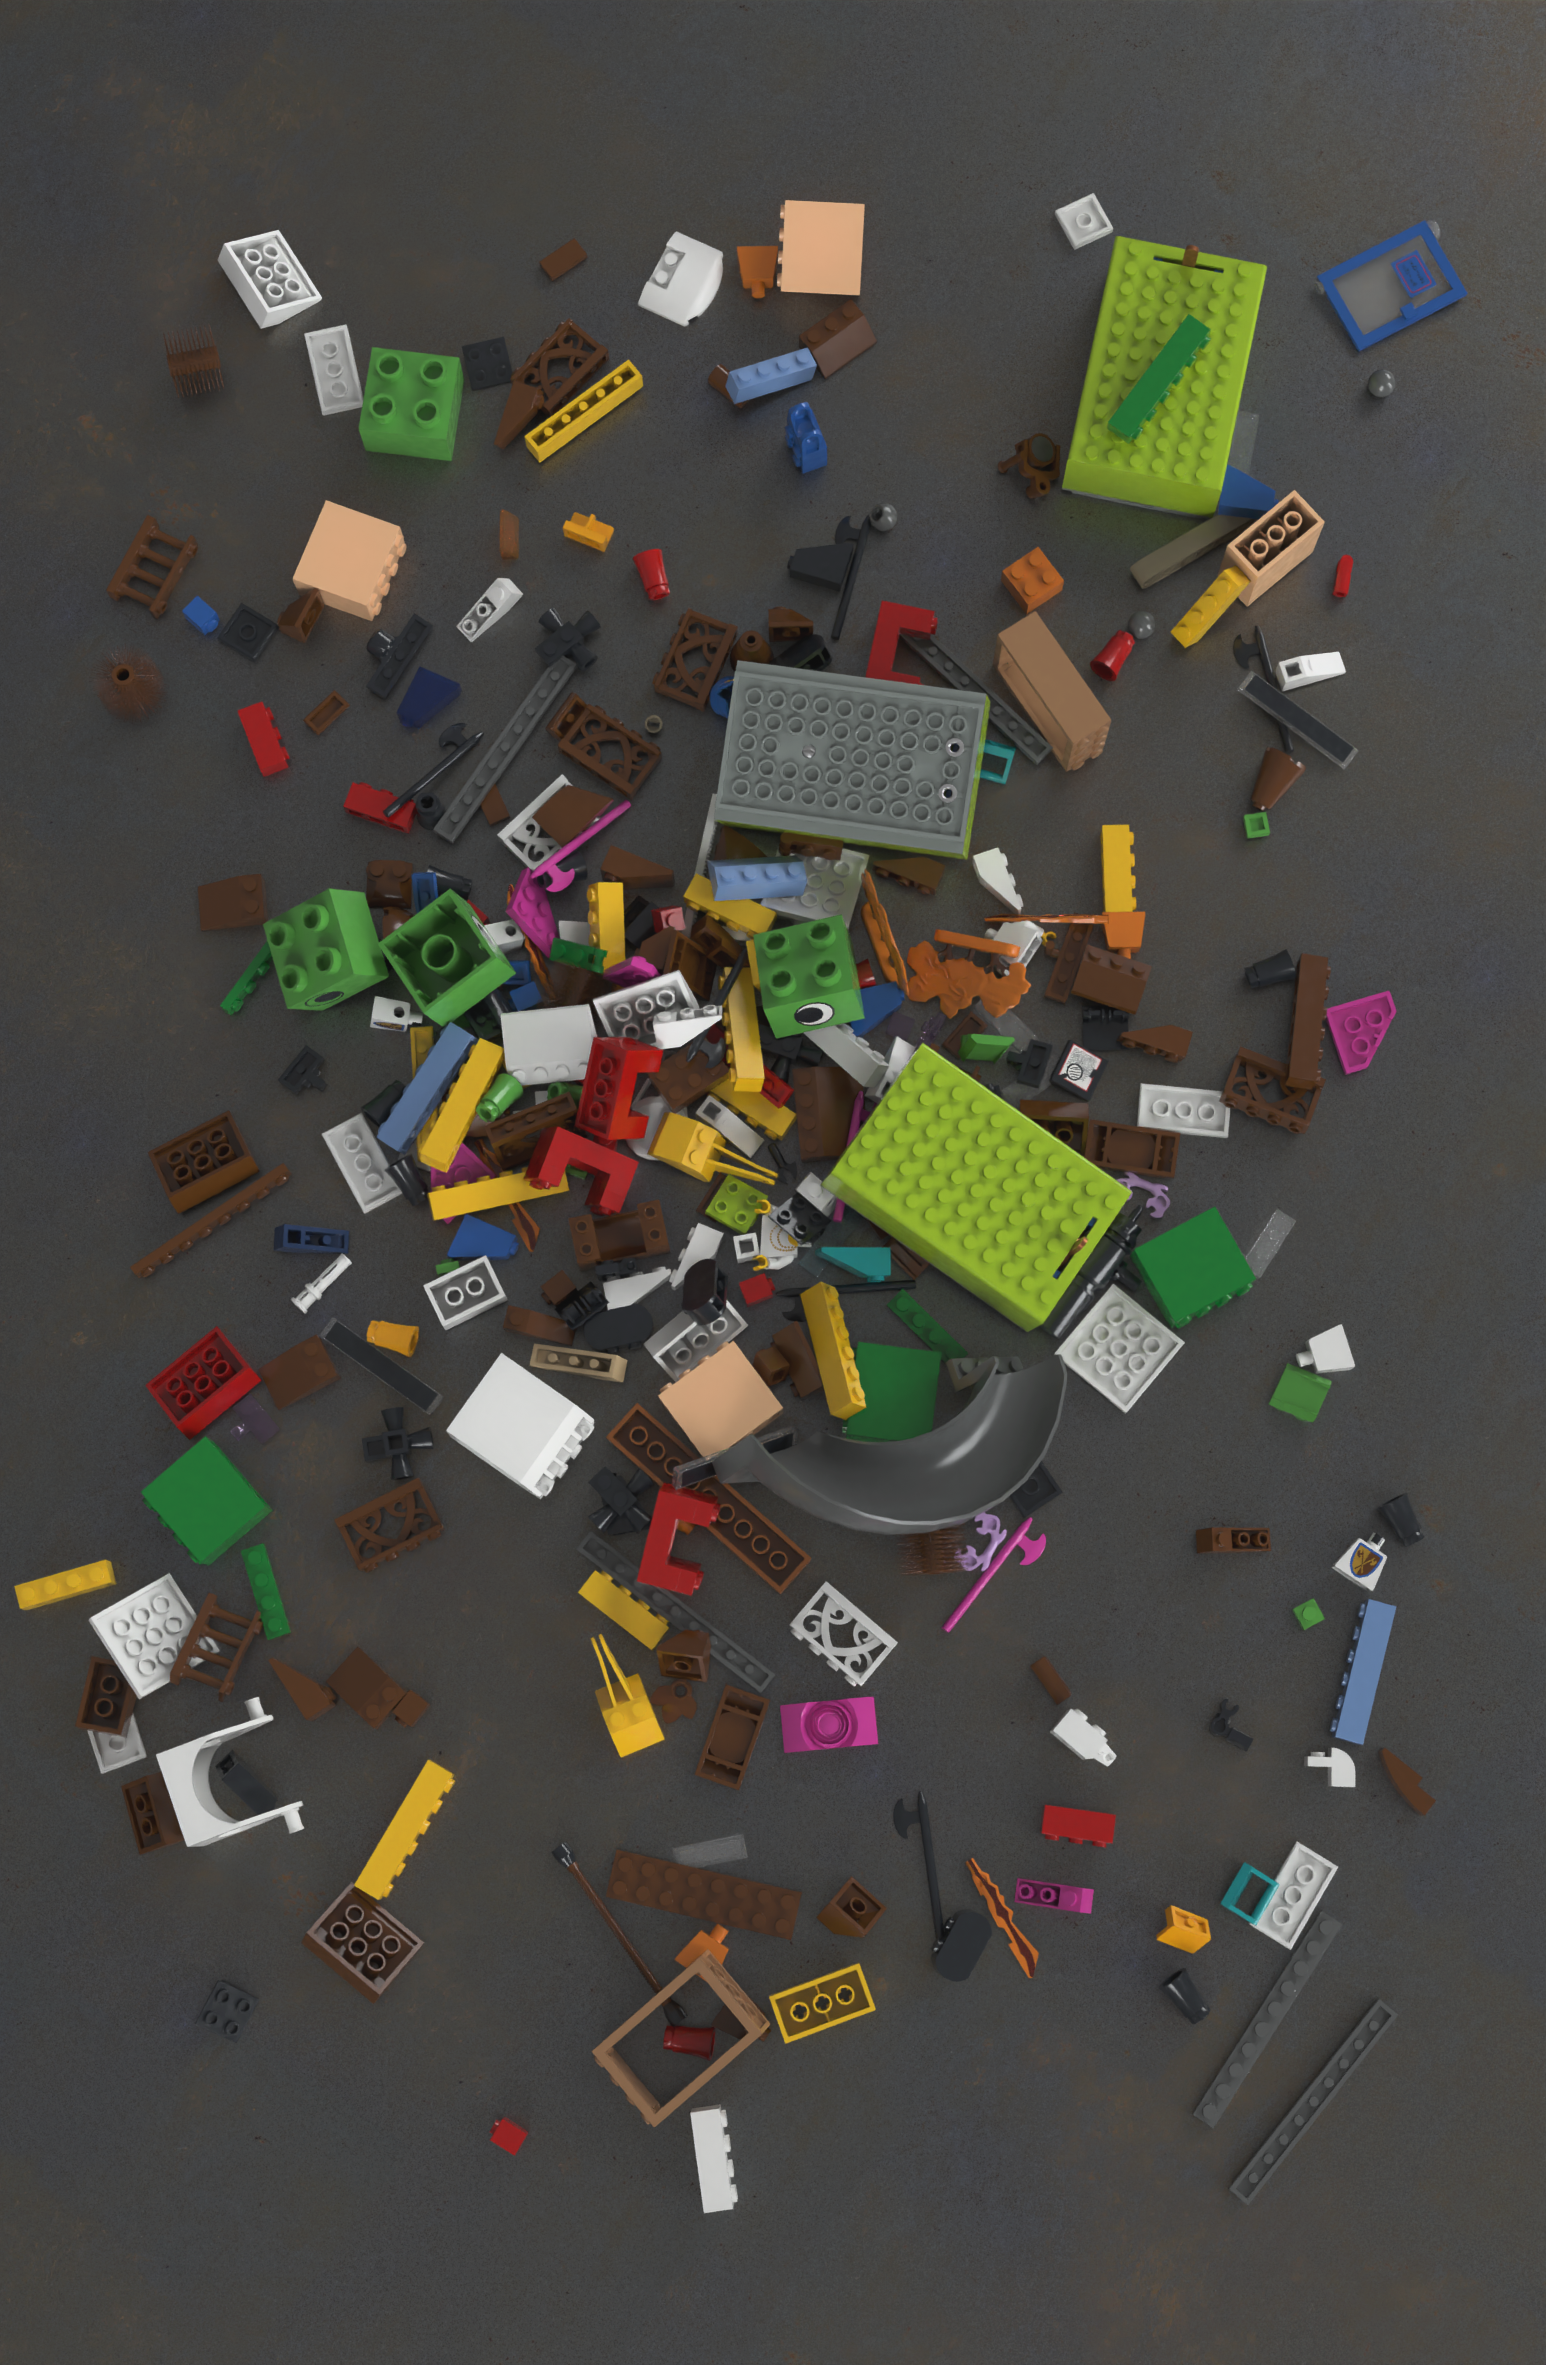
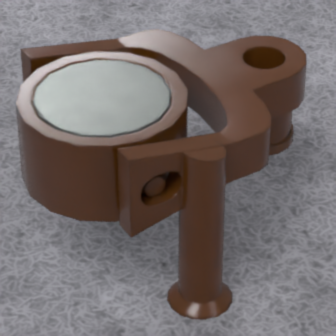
M1036 433L1028 439L1015 444L1016 455L1006 461H1000L998 469L1001 473H1006L1009 468L1019 464L1020 474L1030 479L1031 485L1026 488L1027 496L1030 499L1032 497L1033 499L1042 497L1049 493L1050 481H1053L1060 475L1061 445L1055 446L1047 435ZM1050 464L1051 471H1040L1041 468Z

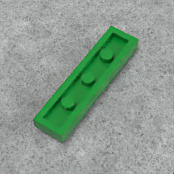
M268 942L264 944L221 1003L220 1007L230 1016L234 1011L238 1012L240 1010L244 997L247 993L251 994L260 975L263 976L268 971L269 963L273 959Z
M904 1289L887 1304V1307L931 1351L942 1352L941 1360L945 1364L950 1359L965 1358L968 1355V1352Z
M262 1543L241 1550L259 1612H261V1620L267 1640L290 1634L291 1630L265 1544Z

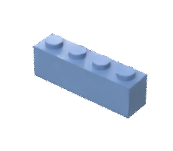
M807 347L730 371L725 387L734 404L810 381L814 376L817 364Z

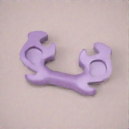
M1124 1172V1176L1127 1178H1120L1117 1181L1129 1190L1130 1187L1137 1186L1151 1192L1154 1198L1148 1199L1145 1209L1152 1207L1155 1212L1151 1213L1150 1217L1161 1219L1163 1213L1170 1205L1169 1198L1162 1192H1167L1168 1187L1163 1184L1143 1180L1132 1172ZM1133 1192L1131 1193L1126 1202L1130 1201Z
M983 1512L975 1517L974 1522L982 1521V1528L977 1527L976 1531L982 1535L990 1533L991 1539L984 1552L979 1556L975 1554L976 1550L968 1545L966 1546L968 1550L966 1554L954 1556V1558L958 1557L959 1559L962 1557L967 1558L966 1561H962V1564H960L969 1563L962 1566L966 1567V1571H972L980 1564H983L981 1571H985L990 1565L991 1557L997 1546L1006 1537V1529L999 1534L1000 1520L997 1516Z

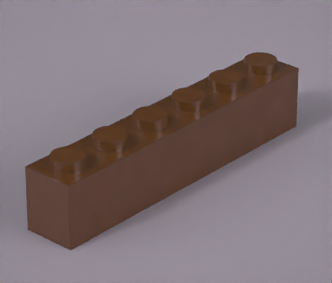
M1301 953L1297 961L1285 1086L1312 1090L1314 1084L1320 1080L1321 1069H1318V1061L1321 1062L1323 1056V1048H1320V1041H1323L1325 1035L1322 1020H1325L1327 1014L1324 1000H1327L1329 994L1326 979L1329 980L1331 966H1328V957Z

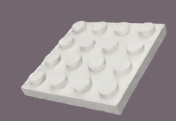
M842 848L840 860H827L813 856L806 857L793 853L788 855H796L804 863L807 883L803 896L763 898L761 905L776 912L777 915L804 922L842 914L846 927L849 929L862 884L861 874L862 872L865 874L864 870L867 867L869 855ZM777 850V853H776V856H775V857L783 856V855H781V854L779 853V851Z
M1112 1284L1054 1355L1061 1354L1064 1363L1126 1414L1185 1342L1115 1284Z
M169 1573L89 1619V1622L138 1699H141L170 1682V1672L197 1615ZM208 1637L205 1639L201 1638L198 1644L201 1646V1649L214 1654H218L220 1651L214 1641ZM198 1657L196 1659L192 1658L189 1665L192 1669L206 1660Z

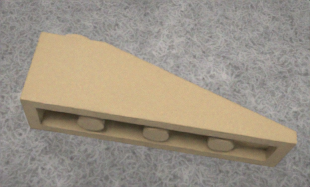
M534 1344L529 1366L623 1383L628 1360L613 1354Z

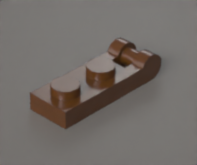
M784 832L780 836L778 851L783 856L793 853L806 857L813 856L827 860H840L843 841Z

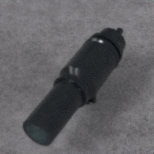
M1138 1205L1128 1217L1121 1213L1116 1215L1047 1319L1039 1326L1050 1336L1059 1340L1080 1312H1084L1095 1298V1291L1103 1290L1110 1280H1120L1133 1292L1140 1287L1142 1281L1126 1269L1128 1264L1123 1258L1125 1255L1132 1253L1129 1248H1135L1137 1237L1142 1231L1135 1223L1144 1210L1141 1205Z

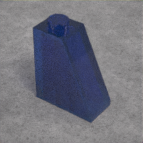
M419 667L396 712L400 723L409 728H412V726L416 728L422 727L460 696L462 692L460 684L423 667Z

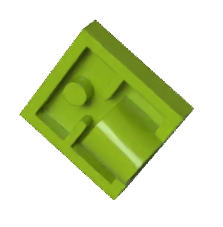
M728 1174L705 1214L741 1235H745L759 1216L754 1210L762 1209V1204L756 1201L767 1200L768 1196Z

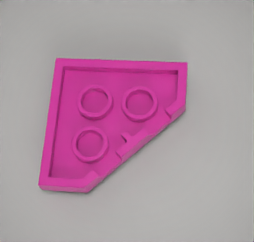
M527 867L521 871L505 912L539 949L550 958L553 938L560 937L545 888L539 886L537 877L533 879L530 877L533 871Z
M633 956L605 969L603 977L607 978L603 979L610 980V982L613 981V983L627 988L659 977L661 974L654 965L646 962L645 958Z
M1390 991L1327 1009L1326 1021L1345 1075L1367 1069L1397 1012Z
M464 1143L459 1147L447 1173L430 1166L431 1188L445 1185V1188L449 1189L454 1188V1183L467 1180L468 1184L477 1183L476 1178L490 1175V1179H493L496 1176ZM456 1216L444 1218L443 1220L449 1224Z

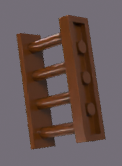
M147 515L106 589L110 598L119 601L121 596H129L150 606L149 611L152 617L158 619L159 615L165 612L167 601L191 557L194 558L198 551V543L195 537L190 535L185 543L160 531L156 519ZM152 539H158L182 550L177 560H171L150 550L149 545ZM146 557L170 568L171 571L166 580L140 569L138 565L141 559ZM136 576L161 589L154 599L128 587L130 579Z
M208 1593L170 1672V1683L179 1686L182 1678L193 1679L219 1689L218 1701L223 1703L226 1695L230 1696L234 1689L235 1683L233 1680L254 1635H259L262 1629L261 1612L256 1611L253 1620H249L221 1609L217 1605V1595ZM217 1617L248 1630L244 1639L240 1640L211 1629L210 1625H208L210 1619ZM208 1637L239 1650L234 1660H230L201 1649V1646L198 1645L201 1638L205 1639ZM198 1657L227 1668L229 1671L224 1681L191 1669L189 1665L191 1659Z

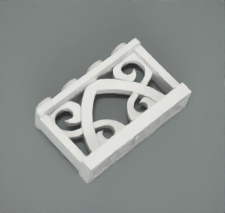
M563 774L497 834L499 841L532 871L562 848L553 838H537L540 833V825L532 817L567 785L573 786ZM597 816L587 828L597 822L600 816ZM529 825L535 826V831L532 836H529L532 833V831L526 830V828ZM514 839L526 844L523 853L512 843ZM531 846H535V856L538 852L544 853V857L540 861L535 862L529 859L528 852Z
M827 1581L789 1624L793 1628L790 1632L800 1641L805 1638L810 1643L808 1648L818 1656L821 1653L828 1658L826 1663L836 1672L838 1669H841L846 1674L844 1679L854 1687L857 1684L861 1687L898 1643ZM823 1594L828 1596L823 1613L811 1610ZM841 1610L844 1613V1617L841 1620L831 1618L830 1614L836 1616V1611ZM809 1615L821 1617V1623L818 1621L811 1622L816 1626L814 1632L807 1631L803 1626L804 1619ZM855 1619L857 1623L854 1627L853 1637L857 1647H833L829 1635V1622L842 1625ZM860 1631H866L868 1633V1637L866 1639L862 1638V1640L866 1644L862 1645L858 1638V1633ZM821 1635L824 1647L813 1638ZM883 1643L886 1648L873 1663L868 1651ZM859 1654H864L867 1659L866 1670L860 1673L853 1671L850 1666L851 1662L857 1661L860 1666L861 1659ZM834 1656H847V1657H846V1659H845L844 1664H842V1663H841L837 1658H835Z

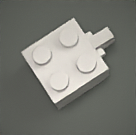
M1079 1709L1067 1710L1049 1732L1082 1760L1094 1758L1108 1767L1117 1755L1106 1744L1108 1741L1104 1737L1106 1732L1098 1725L1091 1726L1086 1722L1088 1717Z

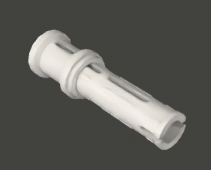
M341 1253L312 1284H306L305 1289L296 1298L292 1297L290 1300L298 1309L306 1314L307 1309L316 1300L321 1299V1293L352 1262Z

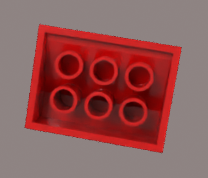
M216 1326L145 1386L175 1426L191 1440L262 1380Z

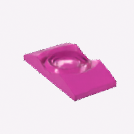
M874 1696L780 1705L784 1753L878 1744Z

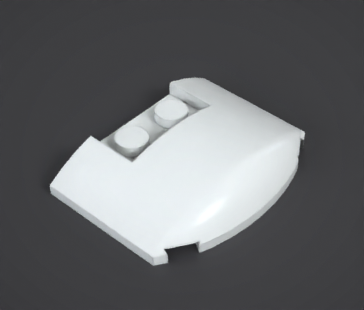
M676 231L667 242L663 255L649 281L646 282L638 306L684 327L689 324L688 320L695 316L699 317L707 309L719 289L723 275V252Z

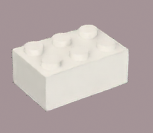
M486 1255L423 1285L445 1330L508 1300Z

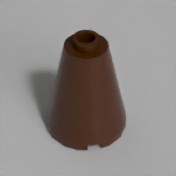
M753 630L744 632L730 653V664L734 672L736 671L737 660L768 664L774 659L770 645L758 632Z
M1267 747L1250 798L1253 801L1252 806L1262 812L1265 809L1270 810L1307 769L1306 766L1299 761L1297 764H1294L1295 761L1288 754L1273 747Z

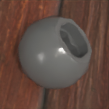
M1385 369L1373 372L1368 380L1370 392L1377 397H1387L1395 389L1393 374Z
M888 503L877 504L870 513L871 524L880 531L890 530L897 521V512Z
M1137 611L1128 620L1130 634L1138 639L1151 636L1155 630L1156 622L1154 616L1146 611Z

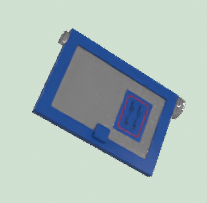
M1433 218L1410 227L1316 277L1318 282L1314 285L1319 295L1325 293L1358 352L1467 296V291L1437 241L1441 237V232Z

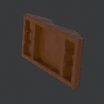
M672 930L663 975L679 970L694 997L709 1002L717 964L706 957L707 950L678 930Z
M1090 1119L1084 1158L1098 1168L1108 1171L1132 1172L1147 1177L1174 1179L1181 1133Z
M725 1685L694 1775L740 1790L770 1700Z

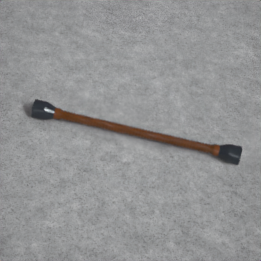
M567 1841L551 1852L558 1863L575 1876L576 1881H579L578 1884L582 1886L583 1891L589 1896L594 1907L596 1906L601 1917L605 1919L604 1921L612 1929L611 1931L615 1934L617 1940L619 1939L624 1950L628 1952L627 1954L631 1957V1960L635 1962L634 1964L640 1970V1973L642 1972L647 1983L651 1985L650 1987L657 1994L662 1989V1986L658 1984L659 1982L651 1974L646 1963L642 1961L643 1959L639 1956V1953L635 1951L636 1949L630 1943V1940L628 1941L627 1936L619 1928L620 1926L616 1923V1920L612 1918L613 1916L609 1913L607 1907L603 1905L604 1903L600 1900V1897L596 1895L597 1893L593 1890V1887L589 1885L590 1883L584 1877L585 1875H582L583 1873L579 1870V1865L576 1862L572 1848ZM670 1996L661 2003L665 2017L671 2026H675L688 2016L681 2005L673 2001Z

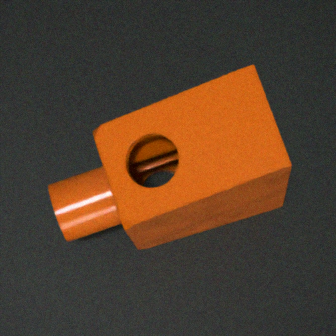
M737 246V261L742 286L745 289L752 288L753 298H763L765 296V288H772L774 286L778 263V246Z
M1102 912L1101 915H1109V923L1101 924L1106 951L1131 959V953H1137L1141 948L1145 912Z
M718 1923L710 1935L701 1930L674 1960L687 1968L709 1949L722 1965L729 1950L728 1947L722 1944V1941L729 1931ZM696 1974L697 1976H699L700 1978H702L703 1980H705V1979L702 1977V1975L700 1976L699 1974Z

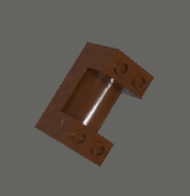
M660 1200L637 1204L638 1210L597 1219H593L591 1214L568 1218L580 1271L594 1270L595 1266H599L601 1261L613 1260L614 1263L619 1264L624 1258L641 1260L671 1253Z

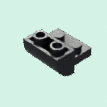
M639 895L624 911L625 942L634 951L637 948H641L644 940L657 934L651 910L658 909L659 907L652 901L649 903Z
M496 988L464 1012L463 1015L478 1040L481 1038L491 1042L499 1037L503 1039L501 1014L513 1011L500 989Z

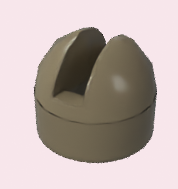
M650 715L646 718L645 728L650 733L661 731L663 722L659 716ZM649 722L660 724L659 728L649 726Z

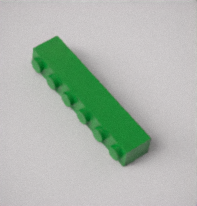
M1188 314L1108 421L1107 429L1128 444L1132 439L1137 440L1144 430L1142 428L1146 420L1150 422L1157 413L1155 408L1159 403H1165L1170 395V388L1173 384L1177 386L1182 380L1184 369L1186 367L1190 368L1197 359L1196 353L1199 349L1204 350L1209 344L1211 329Z

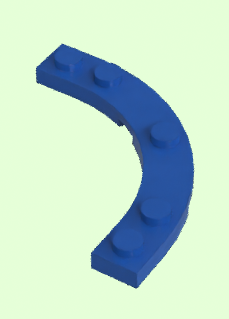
M416 872L411 874L417 913L438 898L436 872ZM508 960L516 974L503 984L526 985L530 983V960Z

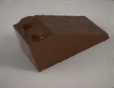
M613 845L610 846L600 868L603 882L623 883V890L674 887L675 884L673 870Z
M261 874L236 876L198 886L201 931L263 925L268 922L266 885Z
M317 1334L295 1345L258 1369L278 1410L341 1379L322 1339Z
M359 1647L326 1680L351 1708L374 1729H378L408 1693Z
M271 1658L268 1660L306 1720L314 1721L337 1706L334 1702L337 1698L330 1687L327 1688L279 1659Z

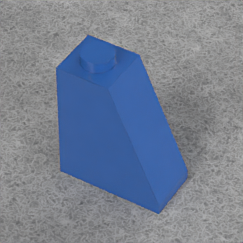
M1227 465L1218 515L1260 519L1276 506L1279 500L1275 499V490L1233 466Z
M896 981L860 989L865 1019L849 1022L850 1027L854 1030L853 1034L857 1038L865 1036L901 1008V1001L905 1000L903 991L900 987L898 988Z
M465 1214L447 1253V1257L454 1259V1261L477 1260L486 1255L488 1260H509L510 1255L514 1256L519 1247L518 1238L512 1233Z

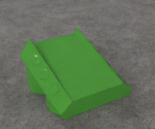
M982 1034L961 1035L958 1054L963 1062L966 1059L992 1061L995 1064L1015 1039L1014 1037Z
M1287 1363L1269 1405L1274 1406L1280 1411L1293 1414L1301 1421L1313 1423L1332 1381Z

